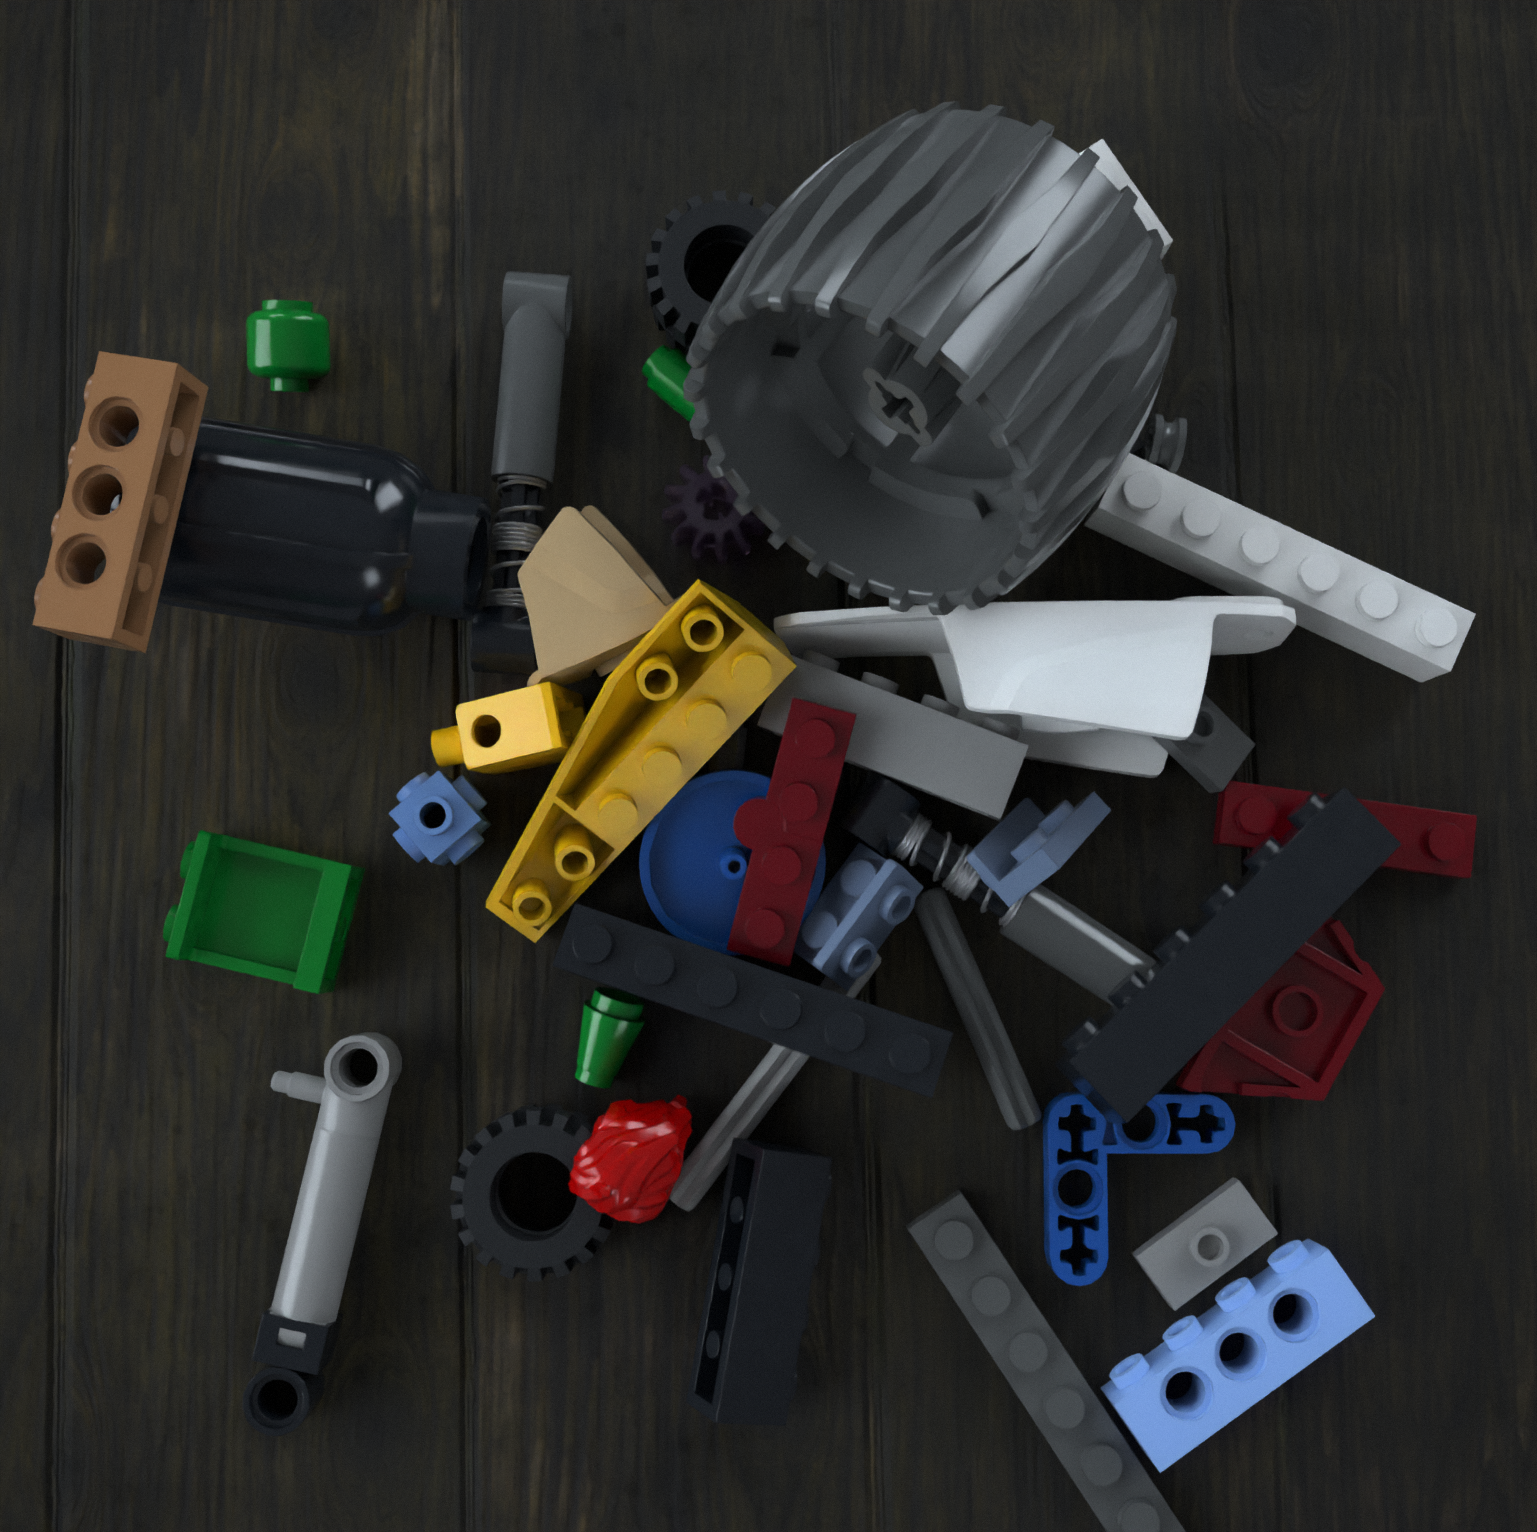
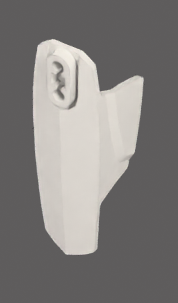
M1190 596L1171 601L990 602L985 607L976 610H969L964 604L959 605L948 615H932L928 605H913L907 612L891 610L889 606L799 612L774 618V631L776 635L784 641L787 649L800 659L805 649L830 658L929 656L933 660L946 701L960 708L956 718L981 726L984 717L1017 728L1020 730L1017 741L1029 745L1024 759L1146 778L1157 777L1163 771L1168 752L1151 736L1172 740H1186L1193 732L1202 701L1210 655L1258 653L1280 646L1296 626L1295 609L1283 605V601L1279 598L1268 596Z

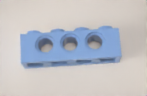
M1309 1238L1303 1242L1293 1240L1282 1245L1269 1256L1267 1262L1270 1266L1250 1280L1243 1277L1229 1283L1216 1295V1305L1198 1318L1190 1315L1178 1320L1164 1332L1162 1336L1164 1342L1144 1357L1140 1353L1131 1355L1112 1369L1109 1374L1111 1380L1103 1385L1101 1390L1160 1473L1375 1317L1328 1248ZM1294 1294L1296 1309L1293 1316L1283 1323H1275L1273 1309L1276 1302L1285 1295ZM1233 1333H1243L1244 1347L1240 1355L1230 1361H1221L1219 1351L1223 1340ZM1179 1372H1191L1192 1384L1189 1391L1177 1399L1166 1398V1386L1170 1378Z

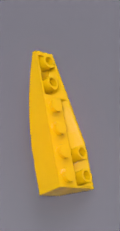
M697 579L608 676L486 900V908L536 943L797 667L784 641L738 601Z

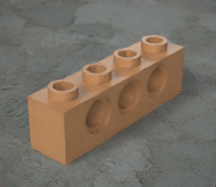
M99 351L94 374L88 379L85 386V411L78 440L73 444L68 455L69 477L61 509L57 511L52 521L51 537L53 542L45 575L39 581L35 590L34 604L36 612L32 625L70 640L146 653L209 388L178 363ZM139 426L135 438L126 444L130 432ZM123 492L120 504L110 513L112 501L119 493ZM106 559L104 572L94 581V573L97 566Z

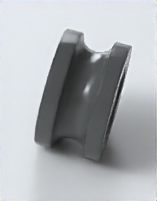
M1153 413L1145 433V447L1142 450V459L1154 465H1163L1165 470L1175 474L1178 471L1184 454L1187 438V419L1176 417L1173 422L1168 423L1164 421L1162 414Z

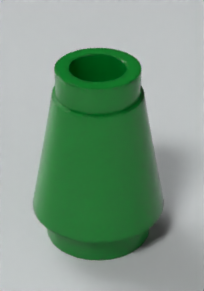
M608 987L595 988L592 1000L584 1001L577 1057L578 1066L575 1072L576 1079L598 1088L612 1087L614 1077L617 1076L646 1021L641 1015L644 1006L643 1000L617 989Z

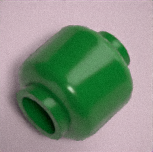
M262 300V310L255 311L247 317V366L253 375L259 378L270 379V391L309 392V380L322 379L329 374L330 326L328 320L323 315L313 312V302Z

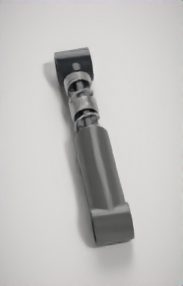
M507 271L504 279L502 294L504 341L491 480L499 484L496 488V493L501 498V508L493 517L497 524L492 528V549L490 552L496 556V563L488 572L494 579L493 589L489 590L486 594V606L482 607V609H476L472 622L470 661L473 672L531 676L533 672L538 670L529 615L518 580V571L540 537H542L541 532L543 530L537 526L538 511L544 510L543 506H539L540 492L552 487L554 481L565 341L568 340L570 335L573 309V284L571 276Z
M873 771L866 773L833 823L857 843L861 842L883 858L887 859L891 853L892 855H897V858L901 857V861L906 860L908 857L910 858V866L919 864L934 874L933 882L942 879V888L946 887V890H950V893L954 892V896L958 895V898H962V901L969 897L980 904L981 913L989 910L1000 918V934L1047 965L1063 973L1111 1006L1114 1004L1107 996L1126 976L1134 970H1137L1143 976L1157 962V960L1042 884H1039L1012 906L1008 907L996 892L982 881L978 872L967 861V855L973 850L972 846L969 847L968 844H965L961 847L952 841L950 831L941 834L931 827V819L928 820L927 817L918 812L922 806L921 803L907 791Z

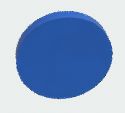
M737 768L717 769L692 777L645 827L639 854L642 888L646 900L657 919L676 938L729 956L744 955L726 950L752 849L744 846L736 838L733 822L738 808L745 801L756 796H767L772 777L756 771ZM824 843L821 846L801 925L813 910L823 887L826 867Z

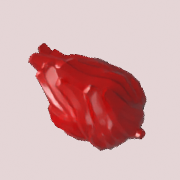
M678 1094L669 1103H666L663 1099L646 1103H635L632 1099L611 1103L605 1114L597 1118L592 1136L581 1145L574 1156L573 1168L570 1172L571 1180L568 1183L570 1192L584 1199L597 1212L604 1213L619 1221L640 1224L656 1218L666 1205L674 1185L681 1174L684 1149L692 1133V1114L686 1107V1098Z

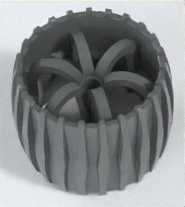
M953 101L943 102L921 114L916 109H911L877 127L831 158L805 180L774 211L749 242L731 268L704 315L686 356V362L691 368L683 383L684 399L694 403L695 413L689 423L692 436L698 440L705 439L712 453L707 462V468L713 478L725 476L737 492L738 496L733 506L740 515L744 516L752 510L773 531L767 542L776 550L786 542L794 550L811 561L806 572L817 579L827 571L850 583L848 595L860 600L869 592L889 598L891 610L907 612L913 605L919 604L928 605L932 615H948L957 606L963 604L969 610L985 607L999 594H1007L1027 578L1061 546L1112 483L1132 450L1157 396L1176 335L1177 319L1171 316V308L1177 292L1175 278L1173 274H1165L1160 259L1164 242L1158 230L1152 229L1147 231L1142 220L1133 209L1138 199L1136 194L1128 185L1119 191L1095 167L1100 156L1091 149L1087 148L1080 155L1063 142L1052 137L1054 125L1039 120L1033 126H1029L1017 120L1007 118V109L1003 106L990 104L981 111L961 110L959 102Z

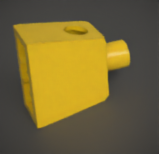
M549 681L459 704L456 706L455 711L458 725L432 731V752L436 763L441 768L465 763L470 771L490 775L560 763L586 718L583 695Z

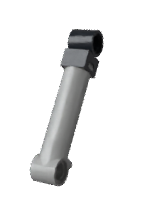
M364 1032L339 1040L329 1050L324 1061L325 1078L297 1071L289 1073L279 1070L274 1073L271 1080L273 1091L286 1093L288 1097L318 1103L321 1106L272 1307L262 1315L252 1356V1361L267 1365L248 1382L243 1393L242 1408L247 1421L256 1431L267 1436H282L294 1431L319 1405L325 1392V1377L322 1369L333 1359L343 1314L338 1313L391 1089L402 1071V1057L398 1046L389 1037L378 1032ZM359 1048L371 1052L378 1064L376 1077L370 1084L358 1081L352 1075L350 1069V1060L353 1053ZM273 1380L287 1381L295 1388L298 1396L296 1406H285L274 1398L272 1392Z

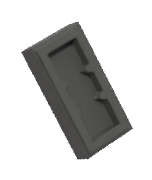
M1204 693L1193 732L1186 740H1172L1151 736L1209 793L1222 792L1255 746V743Z

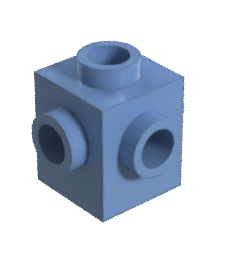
M439 770L431 777L426 772H423L410 780L396 795V798L401 803L389 812V815L400 826L393 833L394 838L417 863L425 857L431 863L445 866L450 860L454 865L461 863L483 844L485 840L481 834L492 825L480 811L488 803L463 774L454 781L452 777ZM440 804L446 812L445 821L441 826L431 829L426 825L424 817Z

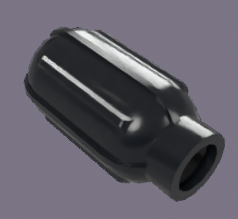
M202 416L158 602L170 606L352 636H382L406 627L420 613L470 621L477 609L487 571L491 539V508L489 499L436 490L421 467L402 453L376 444ZM139 426L130 432L126 444L135 438ZM123 492L119 493L112 501L110 513L120 504Z

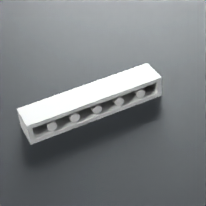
M1131 453L1127 456L1112 483L1091 508L1084 523V526L1234 596H1268L1279 598L1283 601V605L1295 609L1296 625L1421 683L1451 672L1476 615L1469 610Z

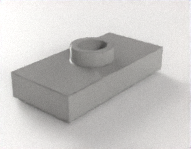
M1232 1177L1131 1254L1169 1307L1176 1311L1276 1236L1278 1232L1241 1181Z

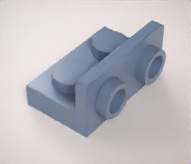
M1094 791L1074 807L1067 799L1063 800L1046 816L1031 799L1024 798L967 855V861L978 872L982 881L989 888L993 889L1005 904L1010 907L1059 870L1108 815L1111 809Z
M859 842L821 893L813 910L800 926L793 952L848 991L856 979L870 969L875 961L878 949L894 927L909 916L914 907L916 897L924 887L902 865L893 859L886 860Z

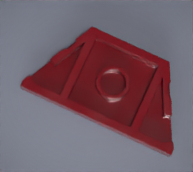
M1331 916L1188 1061L1175 1085L1190 1092H1219L1246 1096H1276L1324 1101L1385 990V987L1369 963L1361 960L1356 954L1354 941L1340 920H1334Z

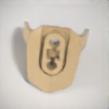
M593 505L585 506L581 512L571 506L562 508L518 571V580L529 615L538 670L529 677L527 687L549 681L565 686L590 677L594 669L599 677L614 671L683 596L681 595L673 599L661 580L633 545Z

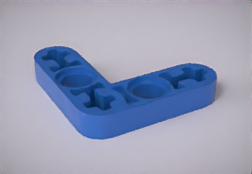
M1081 1092L1061 1093L1049 1102L1043 1117L1044 1251L1048 1265L1060 1279L1067 1284L1075 1286L1089 1285L1099 1279L1107 1267V1154H1208L1218 1152L1229 1144L1234 1136L1236 1125L1234 1114L1226 1102L1216 1096L1201 1092H1158L1146 1104L1154 1113V1130L1150 1136L1138 1141L1131 1140L1125 1135L1121 1123L1110 1124ZM1174 1103L1171 1115L1183 1118L1199 1116L1200 1106L1204 1105L1206 1113L1217 1117V1126L1206 1129L1205 1139L1200 1140V1135L1197 1131L1186 1127H1171L1166 1105ZM1078 1104L1079 1113L1090 1117V1126L1079 1129L1078 1149L1083 1152L1092 1150L1091 1161L1074 1156L1057 1160L1058 1149L1071 1152L1070 1132L1058 1126L1059 1117L1070 1115L1071 1105ZM1170 1128L1172 1129V1133L1175 1137L1174 1141H1167L1170 1133ZM1070 1170H1084L1090 1176L1093 1185L1090 1197L1080 1205L1072 1206L1065 1204L1058 1193L1060 1179ZM1059 1215L1078 1220L1093 1216L1092 1226L1079 1223L1080 1241L1084 1246L1092 1249L1091 1257L1081 1259L1080 1269L1073 1270L1071 1264L1066 1259L1060 1257L1061 1250L1069 1249L1072 1246V1227L1068 1223L1058 1225Z

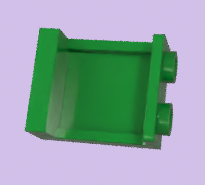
M200 830L196 842L191 841L184 851L180 865V876L182 879H186L179 904H174L169 910L164 923L163 939L165 942H169L166 957L179 961H195L292 984L295 989L311 993H331L334 991L365 868Z

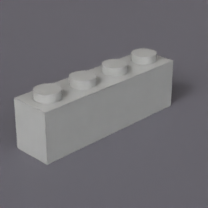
M808 649L804 650L801 659L792 656L797 667L768 696L757 726L766 732L782 737L793 697L857 713L844 762L873 771L893 781L1000 821L1029 745L1017 741L1020 730L984 717L981 726L956 718L960 709L958 706L924 694L920 704L896 695L899 684L869 672L863 673L861 681L837 673L840 662Z

